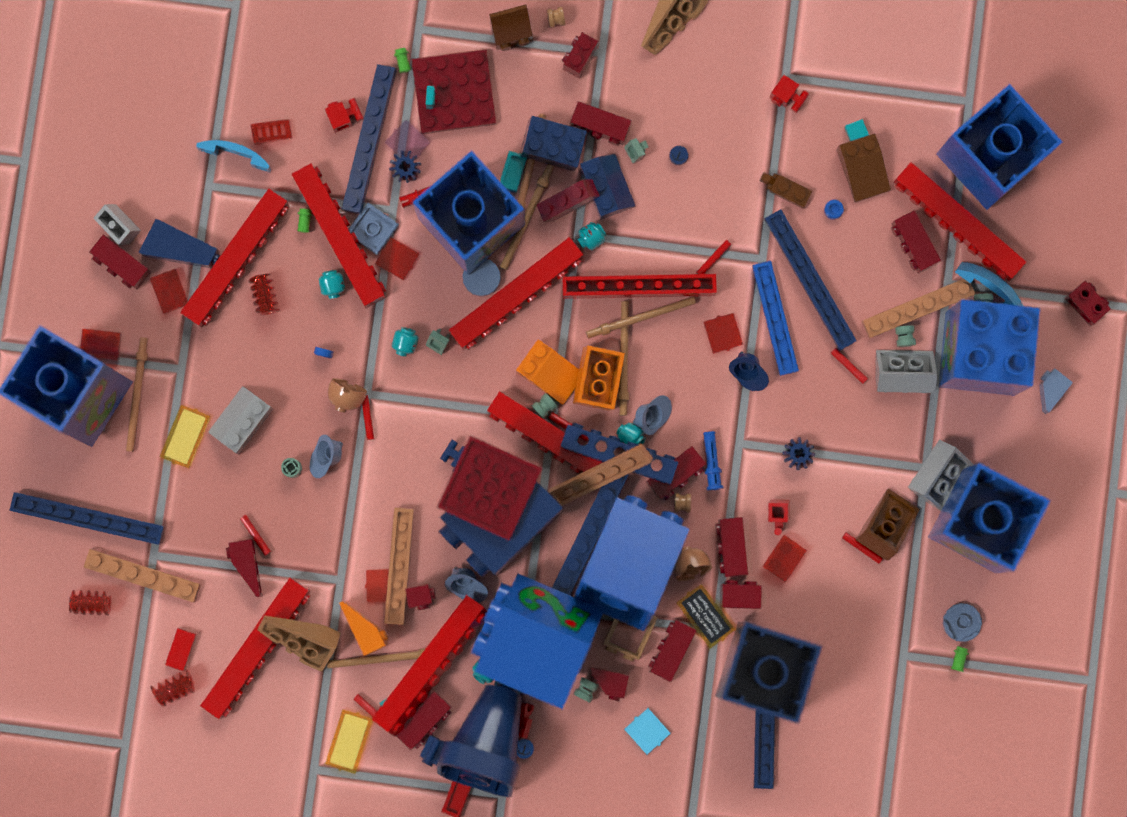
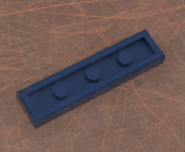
M755 710L754 789H774L775 716Z

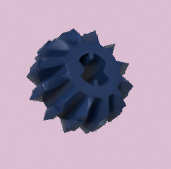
M402 150L401 158L395 153L394 157L397 159V162L390 160V163L395 164V167H390L389 171H397L392 175L393 178L400 174L399 182H402L403 176H405L406 182L409 183V175L415 180L417 177L413 172H421L419 169H415V166L421 165V162L414 163L418 156L415 155L410 159L411 151L405 157V153ZM404 161L410 164V169L408 168L409 171L407 172L400 169V164L403 165L402 162Z
M798 437L797 444L791 439V446L788 444L784 445L789 451H783L782 455H788L784 462L791 461L789 468L796 464V470H800L802 464L803 468L806 469L808 468L806 462L813 463V460L809 457H814L815 453L809 452V450H812L814 446L811 445L807 448L806 445L809 442L807 439L801 444L802 439ZM802 450L801 454H803V457L796 458L794 451Z

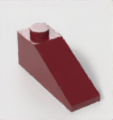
M248 539L228 543L229 547L226 548L227 558L231 559V563L255 596L263 597L254 540Z

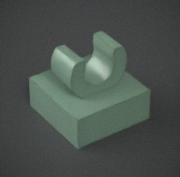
M637 138L630 140L624 148L634 164L641 160L645 155V149L649 148L646 140L639 143Z
M441 329L433 330L429 335L426 346L442 355L449 343L450 335L447 334L444 337L440 334Z

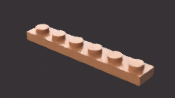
M962 279L867 318L862 323L870 339L955 304L961 299L964 300L975 295L971 283Z
M640 444L550 488L548 493L563 506L651 463L653 457L643 444Z
M394 508L385 624L404 625L405 589H407L414 509Z
M89 549L84 568L190 602H195L200 587L199 583Z

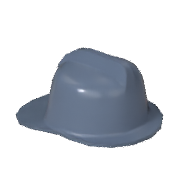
M661 395L649 404L638 407L633 424L643 429L645 434L653 435L670 417L672 410L670 399L665 395Z
M328 435L319 437L310 459V472L315 478H322L330 466L340 462L342 442L332 440Z
M454 567L451 576L445 581L446 589L461 599L468 595L480 603L488 597L487 588L476 579L474 572L468 568Z

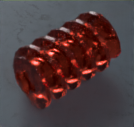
M270 273L256 275L248 280L250 284H254L250 287V290L255 292L252 294V298L257 300L253 303L254 306H259L255 309V312L260 315H269L280 311V309L274 308L278 301H272L277 295L270 293V291L275 289V287L269 286L273 282V279H267V276L271 275Z
M72 590L69 598V612L73 611L74 614L81 612L82 615L88 612L90 615H94L96 611L97 615H102L104 612V615L108 616L111 611V595L107 597L106 591H103L102 596H99L98 591H95L94 596H92L90 590L87 591L86 596H84L83 590H80L79 594L76 595L75 590Z
M187 669L186 676L179 672V679H176L173 675L171 683L167 679H165L164 686L158 682V689H155L153 685L150 686L154 698L163 707L167 705V701L173 703L174 698L180 700L181 695L186 697L188 691L192 694L195 692L194 681Z

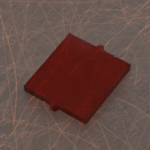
M390 237L384 249H381V254L375 265L404 281L410 269H413V264L418 258L419 253Z
M734 313L721 317L718 315L714 319L703 322L713 354L724 350L729 351L731 348L743 345Z
M389 569L366 570L365 588H367V602L386 601Z

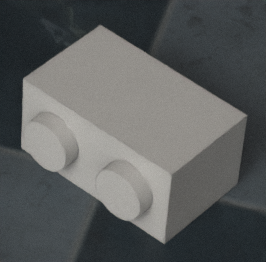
M105 204L94 217L95 221L118 245L130 244L141 231L116 204Z

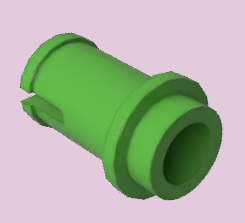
M406 48L395 50L394 57L397 58L399 73L411 71L407 56L409 52L406 51Z
M300 209L297 212L299 215L297 232L309 233L310 217L313 214L310 209Z
M957 646L956 650H954L955 656L951 669L963 672L966 656L969 653H967L968 649Z

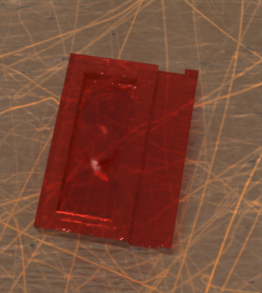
M176 268L149 278L163 314L182 308L189 301Z
M82 328L80 348L94 358L119 360L122 333Z
M783 535L762 567L786 582L807 550L786 535Z

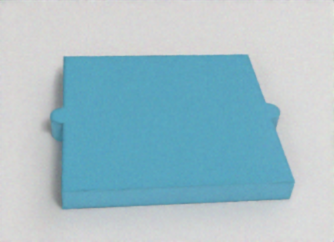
M649 708L638 717H634V721L625 728V731L646 754L650 753L656 746H660L661 742L671 734Z

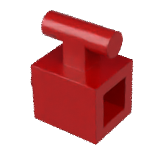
M783 75L771 92L770 98H772L771 101L777 106L782 105L783 107H786L788 102L792 101L794 104L791 110L797 113L810 94L805 90L800 95L795 93L799 84Z
M355 98L348 100L350 108L345 109L342 101L339 103L334 101L325 108L335 133L351 127L352 123L349 118L355 116L357 122L364 119Z
M771 499L768 503V522H775L774 534L779 536L784 530L783 522L790 520V500Z

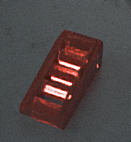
M289 119L250 124L255 145L292 139ZM282 125L285 128V135H282L281 132ZM273 127H277V136H274ZM265 128H269L270 136L268 137L266 136ZM261 129L262 137L259 138L258 130Z

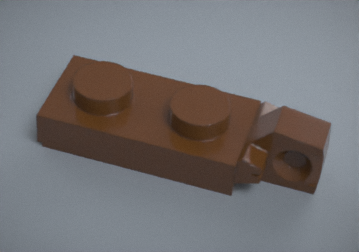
M763 172L759 180L768 185L766 189L770 193L804 209L812 193V190L775 173L771 176Z

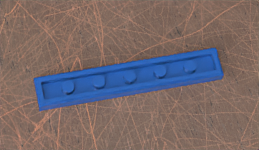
M767 261L752 265L779 375L783 376L798 372L799 369L772 262Z

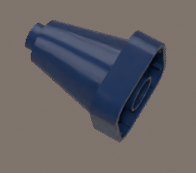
M495 681L494 685H486L454 739L444 743L437 764V773L440 776L490 794L512 797L520 770V765L516 761L522 696L516 693V689L498 681Z

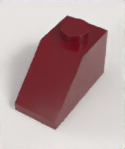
M591 667V673L605 695H609L608 699L620 701V698H625L629 675Z

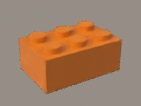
M588 345L583 347L573 404L607 411L614 410L625 353Z

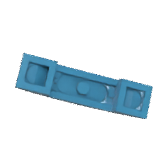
M209 140L196 144V148L199 151L217 156L219 149L250 158V164L253 168L271 173L272 169L268 163L257 153L245 146L221 140Z
M961 262L955 271L956 274L969 283L974 278L1003 298L1005 300L1003 304L1023 306L1020 298L1011 286L992 271L967 262Z

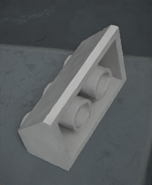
M876 350L875 380L877 392L935 393L937 369L934 352Z
M242 386L208 432L239 455L272 412L273 408Z
M939 440L916 476L912 479L908 488L918 497L941 511L962 470L974 464L956 447Z

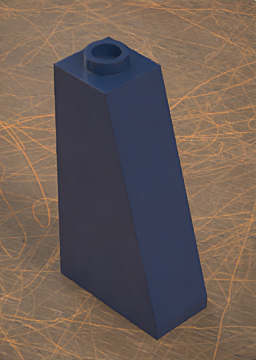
M155 219L139 250V253L144 257L212 268L220 257V251L217 248L158 219Z

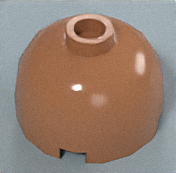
M332 378L328 387L330 402L336 406V410L344 413L346 410L359 408L363 404L367 390L357 384L353 386L348 384L347 380Z
M687 546L681 549L673 572L677 581H689L695 579L694 575L700 573L703 576L710 572L712 565L708 555L703 550Z

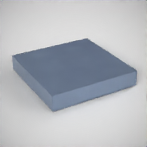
M367 203L362 210V214L358 215L348 230L350 234L352 232L355 233L361 245L378 255L399 224L370 203Z

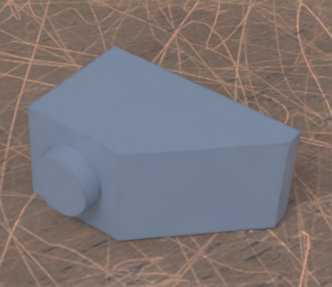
M1055 368L1051 371L1046 370L1040 378L1042 380L1039 384L1042 412L1045 414L1053 409L1073 383Z

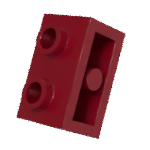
M583 32L580 36L576 35L571 44L573 46L571 52H566L562 59L564 63L563 70L579 79L598 48V40Z
M1084 281L1068 294L1065 300L1089 326H1092L1111 308L1109 307V302L1095 292L1097 291L1095 286L1090 282Z
M429 584L405 589L408 606L411 609L416 607L419 611L429 609L430 604H434L433 600L437 599L435 589L431 588Z

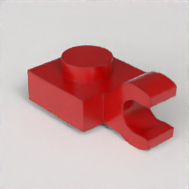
M522 702L519 736L527 738L533 720L528 717L533 713L534 705Z

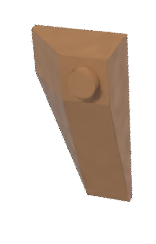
M659 0L641 46L656 55L672 40V36L678 31L684 30L686 28L685 25L691 19L695 20L709 0Z
M264 616L258 627V631L274 643H281L285 646V651L289 654L294 653L300 657V662L321 672L334 653L341 632L324 625Z

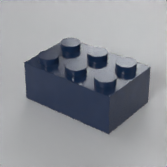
M531 116L527 123L519 156L575 171L578 168L587 131Z

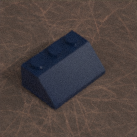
M615 154L596 157L580 163V170L584 179H592L600 197L594 199L593 203L600 220L636 207Z

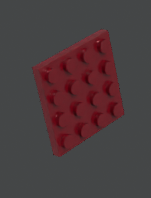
M487 49L412 59L421 134L497 125ZM427 86L435 87V106L433 109L426 108Z
M470 435L437 508L506 540H510L542 468Z

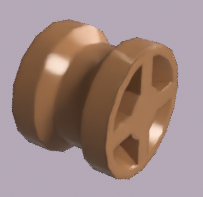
M558 7L556 10L547 9L550 28L555 27V25H565L562 7Z
M675 493V512L685 511L690 513L691 494L680 495Z

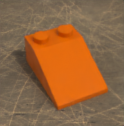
M539 339L516 369L517 374L562 405H564L576 388L579 372L577 367Z
M346 601L339 603L364 656L388 646L387 641H389L385 630H381Z

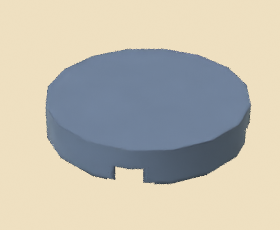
M486 259L469 275L465 271L463 272V283L466 289L473 295L486 296L495 292L499 287L501 280L500 271L491 260Z
M959 603L952 605L946 610L943 616V628L946 634L953 640L966 642L974 639L980 632L982 619L975 607Z

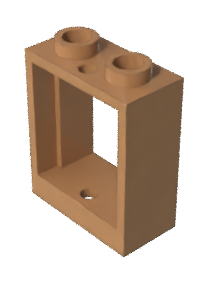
M653 616L636 653L610 642L619 622L614 619L603 645H606L605 650L614 654L619 651L624 654L623 658L632 662L635 659L639 660L658 617Z

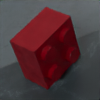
M726 580L725 584L720 585V608L761 609L762 585H757V581H744V585H738V581Z

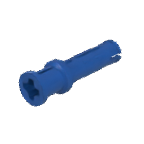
M715 431L703 433L707 462L705 474L707 475L708 487H706V490L708 491L724 489L723 485H721L720 476L722 469L718 466Z

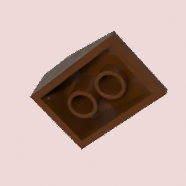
M526 4L489 14L491 31L497 50L507 51L512 46L518 44L519 46H525L530 44V41H533Z
M875 133L838 146L836 150L855 203L891 191L882 151Z
M888 488L863 525L856 540L889 561L898 552L920 509Z

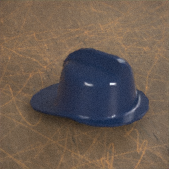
M741 351L738 357L730 362V373L746 389L761 391L768 386L769 377L760 366L759 359L755 355Z

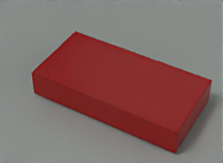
M177 628L165 665L184 671L197 634Z
M452 781L441 812L453 817H460L471 787Z

